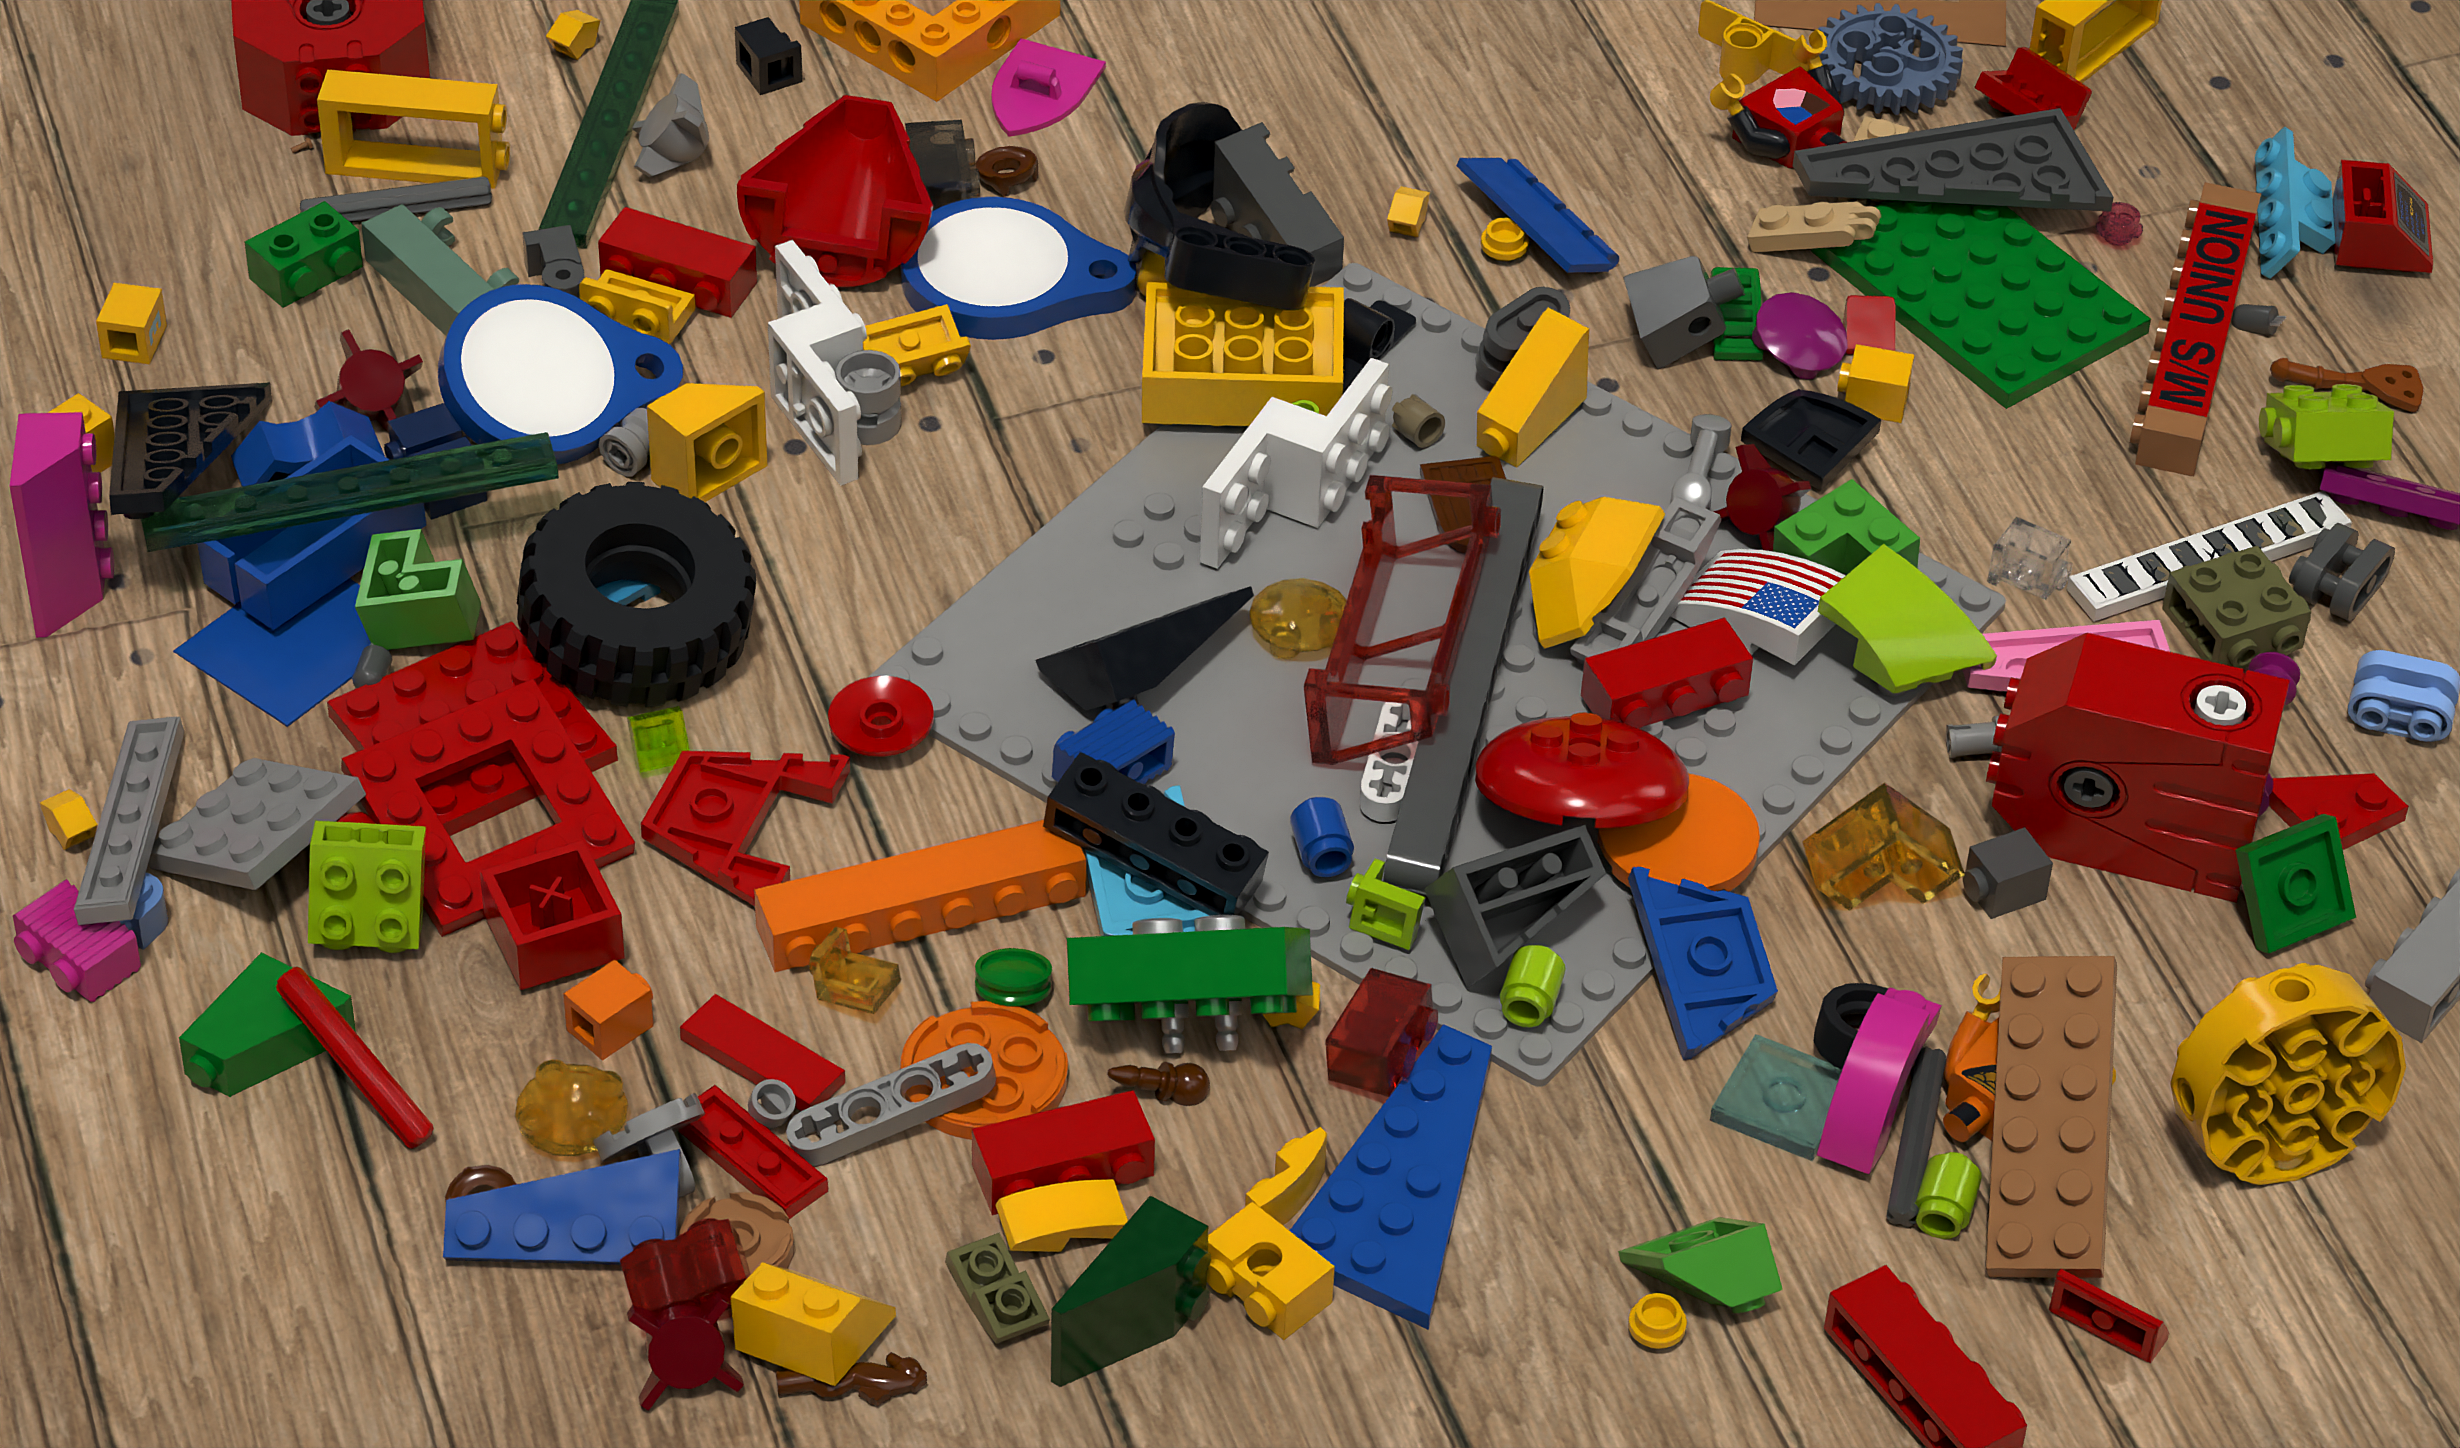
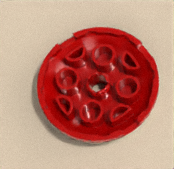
M1586 712L1576 713L1572 716L1538 719L1514 726L1490 741L1482 749L1475 764V782L1486 798L1514 814L1555 825H1562L1563 816L1595 818V828L1626 827L1655 821L1673 813L1684 804L1687 799L1689 775L1683 761L1667 744L1639 728L1617 721L1602 719L1596 714Z

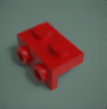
M2019 47L2016 50L2008 70L1982 71L1974 87L1989 97L1988 103L1992 107L2005 113L2020 115L2061 108L2073 130H2075L2092 94L2089 87L2027 47Z

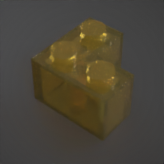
M1885 782L1802 841L1816 889L1849 911L1890 882L1924 904L1965 875L1950 828Z

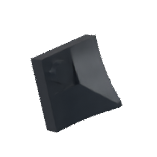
M1798 389L1780 397L1751 419L1742 428L1741 442L1744 444H1754L1762 455L1802 480L1809 481L1812 486L1821 491L1880 432L1881 419L1839 398Z

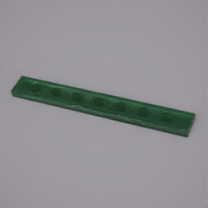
M678 0L630 1L539 230L571 225L577 247L587 248L633 131L632 127L637 121L679 13Z
M545 432L180 497L164 512H155L153 516L141 519L147 552L558 479V465L549 434Z

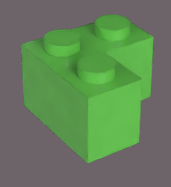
M1851 479L1776 525L1774 528L1773 552L1803 558L1847 575L1881 545L1885 544L1918 568L1920 537Z
M421 529L372 535L355 604V609L370 642L389 650L474 640L481 601L463 559L435 562Z

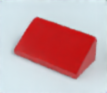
M2060 1269L2056 1274L2049 1307L2050 1312L2146 1362L2151 1363L2168 1340L2169 1331L2163 1321L2063 1269Z

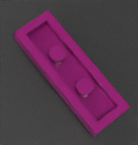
M2329 461L2325 468L2320 490L2330 492L2329 497L2334 501L2348 505H2358L2360 500L2378 504L2379 511L2395 517H2408L2409 512L2429 517L2428 523L2448 530H2457L2460 525V493L2361 468L2346 467L2341 463Z

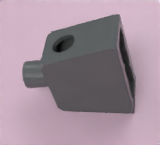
M1695 256L1669 262L1623 277L1640 338L1657 369L1669 365L1722 335L1726 330V324L1720 305L1745 295L1743 285L1735 268L1709 278L1700 259Z

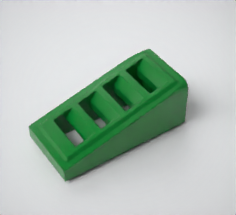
M1715 267L1711 270L1710 278L1732 268ZM1735 268L1743 285L1745 295L1720 305L1726 330L1722 335L1712 340L1714 359L1760 361L1763 360L1764 352L1752 340V332L1756 327V315L1761 308L1759 270L1756 268ZM1724 336H1750V339L1724 338Z

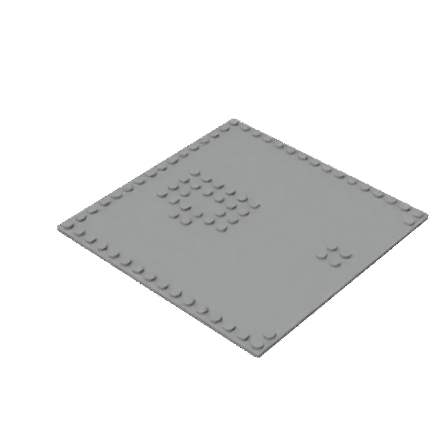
M1350 263L1322 287H1343L1344 300L1352 298L1368 307L1378 300L1385 301L1415 316L1416 324L1379 360L1389 364L1388 386H1391L1393 389L1392 398L1385 416V423L1390 426L1386 445L1381 452L1373 453L1368 460L1366 470L1360 481H1353L1345 492L1340 508L1336 512L1330 511L1318 528L1266 510L1263 518L1259 522L1254 521L1247 529L1239 550L1236 553L1230 552L1218 569L1200 563L1202 487L1249 426L1162 424L869 677H898L922 688L929 696L934 710V722L928 735L1047 803L1049 794L1058 783L1051 777L1053 749L1057 740L1068 731L1076 733L1093 723L1095 718L1103 710L1107 709V706L1104 705L1089 710L1083 709L1038 669L1035 660L1072 646L1119 632L1118 630L1161 617L1167 613L1216 596L1251 586L1254 596L1157 687L1136 694L1139 702L1138 706L1142 705L1145 711L1150 710L1152 716L1157 715L1160 722L1165 721L1167 727L1172 726L1175 732L1171 767L1168 771L1164 769L1161 775L1156 774L1153 780L1149 778L1146 784L1143 785H1151L1163 794L1168 788L1180 785L1186 808L1198 810L1206 814L1212 822L1237 835L1250 837L1261 848L1269 851L1263 881L1240 913V916L1261 928L1294 927L1310 929L1312 958L1438 1031L1445 1024L1491 1045V1061L1533 1086L1542 1087L1550 1082L1656 970L1631 888L1612 874V867L1604 857L1597 842L1598 828H1595V818L1563 816L1562 825H1555L1529 819L1505 810L1486 798L1478 789L1475 782V764L1482 749L1490 741L1514 726L1538 719L1572 716L1582 712L1592 713L1581 697L1584 660L1571 655L1570 648L1577 638L1546 649L1539 642L1529 570L1540 552V544L1549 536L1556 524L1557 514L1572 502L1581 501L1586 503L1600 497H1609L1657 505L1665 512L1670 505L1672 488L1675 482L1688 472L1694 451L1690 441L1691 434L1587 381V398L1517 468L1500 459L1506 479L1543 485V501L1536 534L1444 873L1452 867L1582 825L1586 826L1606 872L1605 876L1521 946L1542 945L1548 947L1562 958L1566 967L1552 1014L1536 1027H1521L1513 1024L1504 1016L1500 1002V993L1514 953L1496 969L1467 988L1427 896L1421 895L1426 898L1417 938L1410 950L1349 928L1353 906L1346 904V898L1350 885L1357 873L1366 874L1375 858L1386 863L1389 845L1396 824V820L1389 822L1372 820L1360 808L1361 781L1381 710L1387 700L1401 695L1416 697L1422 700L1427 707L1429 706L1470 559L1469 554L1457 551L1448 545L1441 536L1420 474V464L1490 456L1483 449L1477 447V411L1495 385L1484 379L1478 373L1475 366L1476 354L1483 340L1485 328L1361 264ZM1412 394H1416L1440 412L1445 418V428L1440 438L1431 446L1421 448L1392 426L1394 422V411H1392V408L1396 402L1400 403L1404 399L1410 398ZM1724 451L1713 454L1706 478L1712 489L1710 507L1712 512L1727 507L1726 496L1729 485L1735 476L1742 472L1739 459ZM1805 494L1801 497L1799 511L1814 503L1817 499ZM1731 519L1720 522L1698 572L1720 551L1733 549L1763 550L1759 535H1750L1740 531L1732 523ZM1650 541V543H1649V545H1648L1646 551L1644 552V554H1643L1641 560L1643 559V557L1645 556V554L1648 552V550H1649L1650 547L1652 546L1651 541ZM1919 552L1917 569L1944 591L1981 633L2004 611L2006 599L2003 595ZM1612 602L1601 612L1605 614ZM1669 617L1654 638L1690 627ZM1837 624L1795 666L1759 647L1752 654L1753 666L1748 696L1640 728L1667 744L1683 761L1689 774L1703 776L1727 786L1749 805L1757 819L1760 833L1757 859L1752 871L1933 684L1926 682L1918 685L1915 689L1893 694L1853 667L1858 638ZM1401 720L1397 732L1406 734L1408 720ZM1390 752L1381 756L1384 761L1391 764H1400L1408 760L1405 755L1397 752ZM1383 782L1380 797L1388 796L1391 792L1392 784ZM1327 797L1336 800L1341 805L1354 844V852L1350 866L1339 875L1319 877L1312 873L1311 869L1307 868L1302 862L1290 824V816L1298 805L1309 798Z

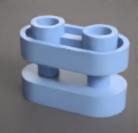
M2385 650L2370 651L2359 659L2354 677L2355 685L2352 688L2348 703V714L2357 725L2369 730L2424 742L2439 741L2450 734L2455 716L2454 706L2457 704L2460 693V676L2455 669L2441 662Z

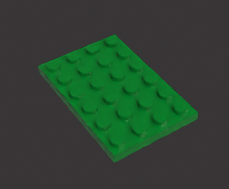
M1885 200L1873 206L1881 212V218L1872 238L1854 240L1850 246L1811 249L1813 254L1865 296L1893 297L1896 307L1895 320L2005 409L2143 337L2149 332L2151 318L2007 206Z

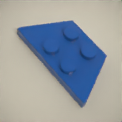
M1632 867L1628 881L1682 1059H1692L1771 1004L1778 992L1748 897L1725 890L1712 891L1703 884L1686 879H1681L1680 884L1676 885L1648 877L1650 869Z

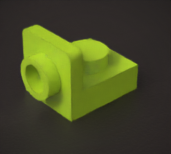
M1375 858L1366 874L1357 873L1350 885L1346 898V904L1353 906L1349 928L1410 950L1417 938L1426 897L1383 882L1385 862Z

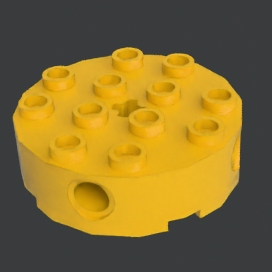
M2300 963L2291 968L2278 969L2260 978L2249 977L2243 979L2234 987L2231 994L2204 1014L2190 1036L2183 1040L2177 1049L2178 1058L2170 1084L2176 1114L2213 1163L2222 1170L2235 1173L2239 1180L2263 1185L2299 1180L2337 1163L2356 1148L2357 1145L2352 1139L2362 1132L2373 1118L2381 1122L2396 1102L2406 1070L2402 1037L2350 974L2321 965Z

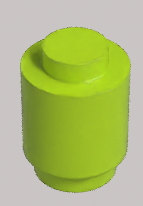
M1528 945L1515 951L1500 993L1502 1012L1510 1022L1521 1027H1536L1552 1014L1566 971L1565 964L1558 954L1542 945Z
M1948 1152L1935 1155L1927 1162L1915 1201L1919 1208L1916 1215V1223L1923 1232L1932 1237L1940 1239L1954 1238L1969 1224L1981 1184L1982 1174L1980 1169L1967 1156L1957 1152Z

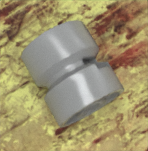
M862 350L846 355L839 361L835 374L837 381L846 392L851 391L859 403L861 418L857 420V436L862 445H875L891 440L898 434L901 427V376L899 364L893 357L880 351Z

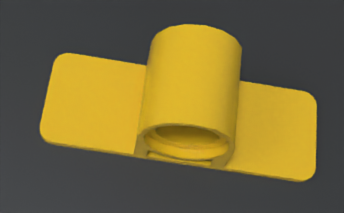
M1704 0L1701 3L1698 33L1702 38L1722 47L1719 74L1723 79L1729 74H1735L1741 78L1744 85L1758 80L1768 69H1772L1782 75L1799 66L1809 71L1808 64L1799 62L1793 56L1792 48L1796 39L1710 0Z

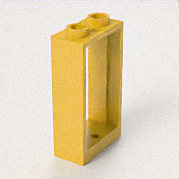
M2045 0L2036 8L2030 50L2083 84L2158 25L2162 0Z
M327 70L317 98L325 174L422 183H436L484 176L488 178L491 189H495L500 170L508 169L510 144L509 142L502 141V133L505 132L507 123V107L504 104H499L498 84ZM351 112L477 123L480 151L354 140Z

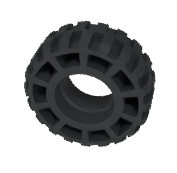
M627 482L626 485L613 487L611 483L595 486L589 493L582 495L578 492L560 503L559 510L553 508L546 513L537 523L536 531L526 541L517 594L519 629L527 639V647L535 659L540 663L545 662L547 664V671L563 685L567 682L576 687V691L579 694L593 700L595 696L610 700L611 705L628 707L629 703L645 704V707H657L673 699H677L680 702L698 694L699 688L704 686L707 689L726 675V669L735 665L743 652L744 642L749 634L756 589V572L750 564L752 556L741 537L735 538V528L723 515L719 514L717 516L714 514L707 503L695 496L692 499L679 494L678 489L661 485V488L644 486L645 482ZM638 580L664 589L676 601L656 608H634L608 599L596 588L613 581Z

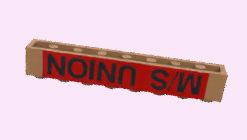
M2204 182L2200 201L2190 200L2185 227L2192 230L2183 229L2177 257L2185 258V260L2175 259L2169 287L2177 288V291L2167 290L2162 317L2170 320L2159 321L2154 348L2161 349L2162 351L2152 350L2146 379L2152 380L2154 383L2144 382L2138 411L2146 412V414H2136L2129 443L2139 444L2135 465L2194 477L2252 239L2261 193Z

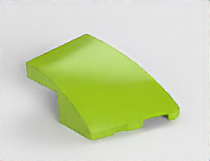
M1885 544L1881 545L1820 597L1817 612L1858 638L1853 667L1893 694L1915 689L1922 683H1937L1951 679L1954 671L1976 665H1980L1983 670H1986L1996 663L1997 654L1968 616L1931 579Z

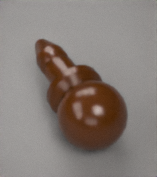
M1163 1062L1158 1069L1124 1065L1113 1067L1107 1073L1110 1079L1125 1087L1134 1088L1136 1086L1138 1089L1155 1091V1096L1158 1100L1167 1101L1170 1098L1173 1102L1183 1106H1193L1205 1100L1210 1090V1080L1207 1073L1202 1067L1194 1063H1182L1174 1067L1170 1062Z

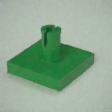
M2321 814L2235 849L2256 950L2271 953L2356 918L2336 817Z

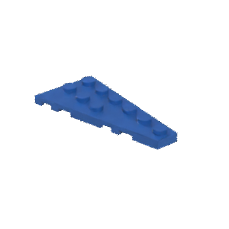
M1445 1024L1442 1025L1289 1230L1335 1266L1334 1286L1429 1330L1435 1295L1439 1287L1447 1244H1449L1463 1183L1465 1165L1472 1144L1474 1126L1482 1101L1492 1053L1491 1045Z

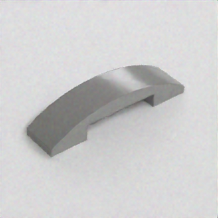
M1675 496L1666 509L1665 516L1651 540L1652 546L1605 614L1599 612L1592 619L1594 625L1585 636L1577 638L1570 648L1571 655L1584 660V658L1654 638L1672 615L1698 572L1721 522L1720 514Z

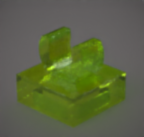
M679 706L627 717L635 765L640 773L672 766L676 763L682 751H690L683 711Z

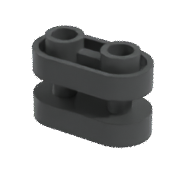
M1544 286L1532 288L1490 316L1475 358L1476 369L1484 379L1496 384L1542 313L1548 307L1569 318L1570 304L1561 292Z
M2336 523L2330 530L2324 528L2319 533L2312 552L2308 557L2300 556L2290 573L2289 583L2294 585L2293 590L2298 596H2302L2307 603L2315 605L2324 594L2331 596L2330 613L2351 622L2383 584L2393 563L2395 548L2377 539H2373L2364 550L2356 547L2359 536L2358 531L2341 523ZM2346 566H2349L2348 570L2344 573L2342 578H2339V576L2344 571Z

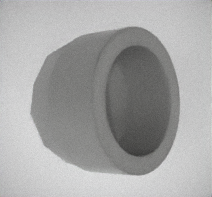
M768 1079L761 1081L755 1086L749 1097L748 1112L750 1116L768 1129H775L786 1123L790 1118L796 1104L795 1095L787 1084L779 1080ZM759 1099L761 1100V1103L764 1106V1108L758 1102Z

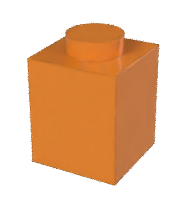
M615 959L563 993L566 1030L602 1061L653 1027V992L650 985L640 974H632Z

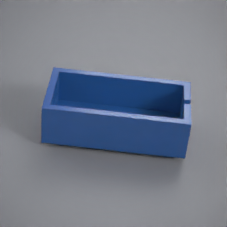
M349 435L196 538L204 584L234 604L241 601L242 610L272 630H275L364 569L372 535L422 529L427 525L421 479L354 436Z

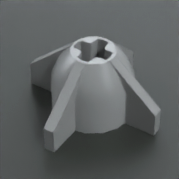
M683 73L678 74L669 95L663 97L654 106L645 120L635 122L632 130L639 134V143L643 147L634 168L646 176H655L696 160L704 152L709 142V132L704 119L698 84Z

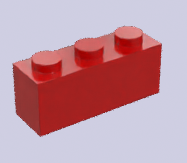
M628 207L622 209L598 240L600 277L608 269L695 294V307L729 318L733 317L757 284L756 246Z
M1724 617L1584 658L1581 697L1591 712L1602 719L1617 721L1640 729L1653 723L1677 716H1685L1697 710L1724 702H1732L1738 698L1748 696L1753 657Z
M1134 1090L972 1129V1167L991 1215L998 1214L995 1205L999 1198L1036 1187L1072 1181L1114 1179L1115 1185L1131 1184L1140 1179L1154 1176L1155 1138Z

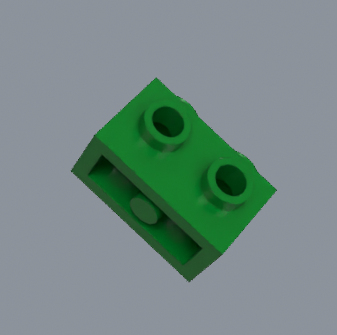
M326 201L244 241L249 279L282 308L363 267L359 229Z

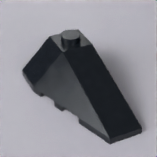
M1249 586L1167 613L1161 617L1118 630L1119 632L1044 656L1035 661L1038 669L1085 710L1104 705L1107 706V709L1115 710L1135 699L1138 705L1139 702L1136 694L1157 687L1254 596L1252 587Z

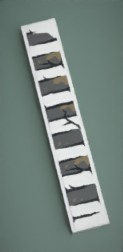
M2321 491L2069 576L2067 591L2092 621L2095 622L2164 598L2169 572L2184 566H2192L2221 557L2230 552L2241 551L2257 545L2267 558L2273 561L2312 548L2319 533L2324 528L2330 530L2336 523H2341L2351 528L2352 521L2325 491Z

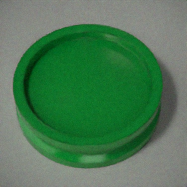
M1018 948L998 949L982 955L975 964V990L978 995L992 1003L1005 1006L1030 1005L1043 1000L1051 992L1052 965L1046 957L1034 951Z

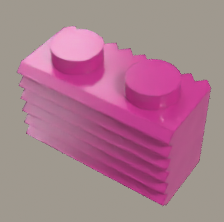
M66 879L13 915L16 931L14 944L19 954L28 963L34 964L39 961L47 967L52 978L62 990L71 992L75 989L88 1001L95 1002L98 995L104 996L107 989L112 990L115 983L121 984L123 978H129L132 971L138 972L141 963L137 938L133 930H128L126 925L121 924L120 921L78 925L74 907L79 891L75 885H71Z

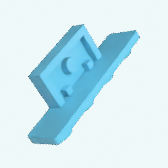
M2283 127L2273 138L2265 139L2255 154L2256 191L2261 193L2258 207L2261 274L2269 279L2299 253L2300 241L2321 254H2324L2335 244L2332 183L2321 171L2310 169L2295 160L2293 131L2286 127Z

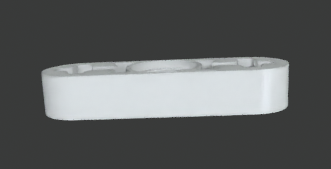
M1408 695L1396 696L1387 700L1382 707L1360 790V808L1372 820L1380 822L1397 820L1428 709L1427 705L1416 697ZM1402 719L1408 720L1406 734L1397 732L1398 725ZM1397 752L1405 755L1408 760L1400 764H1391L1384 761L1381 756L1386 753ZM1383 782L1392 784L1391 792L1387 797H1380Z

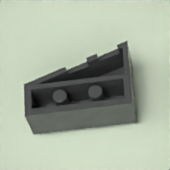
M1258 123L1216 141L1213 201L1211 202V212L1216 223L1221 227L1252 238L1291 245L1310 252L1315 258V264L1309 287L1326 282L1340 272L1343 268L1344 236L1312 191L1303 194L1289 175L1294 172L1295 167L1287 156L1278 159L1266 142L1270 132L1264 123Z
M1582 825L1452 867L1424 888L1464 983L1469 988L1502 964L1519 947L1530 940L1553 918L1605 876L1606 872L1586 826Z

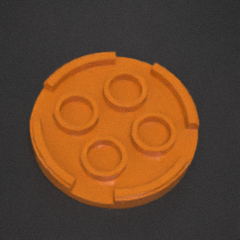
M1688 773L1687 799L1680 808L1663 818L1643 824L1615 828H1598L1597 842L1604 857L1612 867V874L1628 887H1630L1628 877L1632 867H1644L1650 869L1648 877L1676 885L1680 884L1681 879H1686L1703 884L1712 891L1725 890L1729 892L1747 878L1757 859L1760 833L1753 811L1737 793L1715 780Z
M990 1001L970 1002L971 1007L955 1010L937 1018L931 1015L910 1034L902 1051L901 1069L955 1046L975 1043L985 1047L990 1052L997 1077L995 1086L987 1095L925 1121L927 1124L946 1134L972 1140L973 1128L1056 1109L1064 1097L1068 1082L1067 1053L1064 1052L1056 1036L1048 1029V1022L1022 1007L999 1005ZM971 1066L961 1070L964 1071L968 1077L974 1076L978 1073L975 1072ZM945 1076L940 1077L942 1089L950 1087L947 1085ZM919 1084L907 1089L904 1096L909 1102H920L928 1098L933 1089L927 1085Z

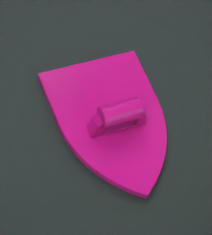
M1021 38L999 69L992 85V109L998 124L1007 136L1010 137L1038 131L1061 121L1075 111L1085 100L1105 70L1106 61Z

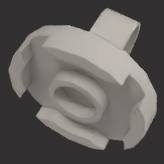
M693 1093L686 1097L685 1100L678 1098L627 1121V1125L624 1126L625 1130L614 1135L609 1130L594 1139L593 1143L602 1162L611 1161L635 1150L638 1151L640 1157L680 1149L679 1198L694 1192L695 1182L674 1132L697 1121L705 1115V1112L696 1093Z

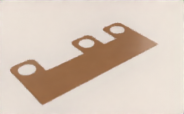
M1755 0L1754 21L1765 26L1815 30L1819 27H1826L1827 18L1829 17L1840 19V12L1843 9L1855 15L1857 5H1862L1869 12L1874 11L1876 3H1880L1884 11H1891L1892 7L1898 4L1901 13L1907 14L1915 8L1917 9V18L1919 19L1930 15L1934 16L1933 26L1946 24L1948 26L1947 35H1956L1958 37L1957 42L2006 46V0H1959V2L1940 0Z

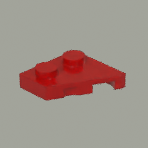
M2375 773L2272 778L2274 784L2273 790L2269 795V807L2290 827L2321 814L2336 817L2343 850L2404 822L2409 806Z

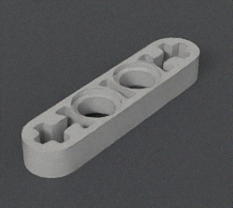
M961 1044L802 1110L794 1115L788 1123L786 1133L789 1145L812 1166H818L978 1100L987 1095L995 1086L997 1077L991 1054L985 1047L979 1044ZM971 1066L972 1069L978 1073L974 1076L968 1077L967 1074L961 1070ZM945 1076L947 1085L950 1087L942 1089L940 1077ZM915 1085H927L933 1089L930 1096L920 1102H909L903 1098L907 1089ZM871 1106L881 1111L877 1119L871 1123L857 1124L851 1120L855 1111L862 1107ZM841 1119L844 1131L838 1133L834 1122ZM816 1131L821 1139L811 1143L806 1135Z

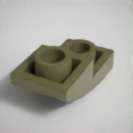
M1000 1232L947 1252L945 1263L958 1288L982 1327L996 1344L1049 1324L1050 1318L1026 1270L1019 1273Z

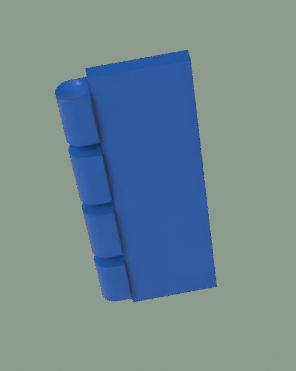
M1502 158L1459 159L1456 166L1567 273L1609 272L1618 264L1619 255L1599 236L1594 235L1593 230L1573 211L1566 209V205L1543 183L1539 182L1538 178L1518 159H1508L1507 163Z

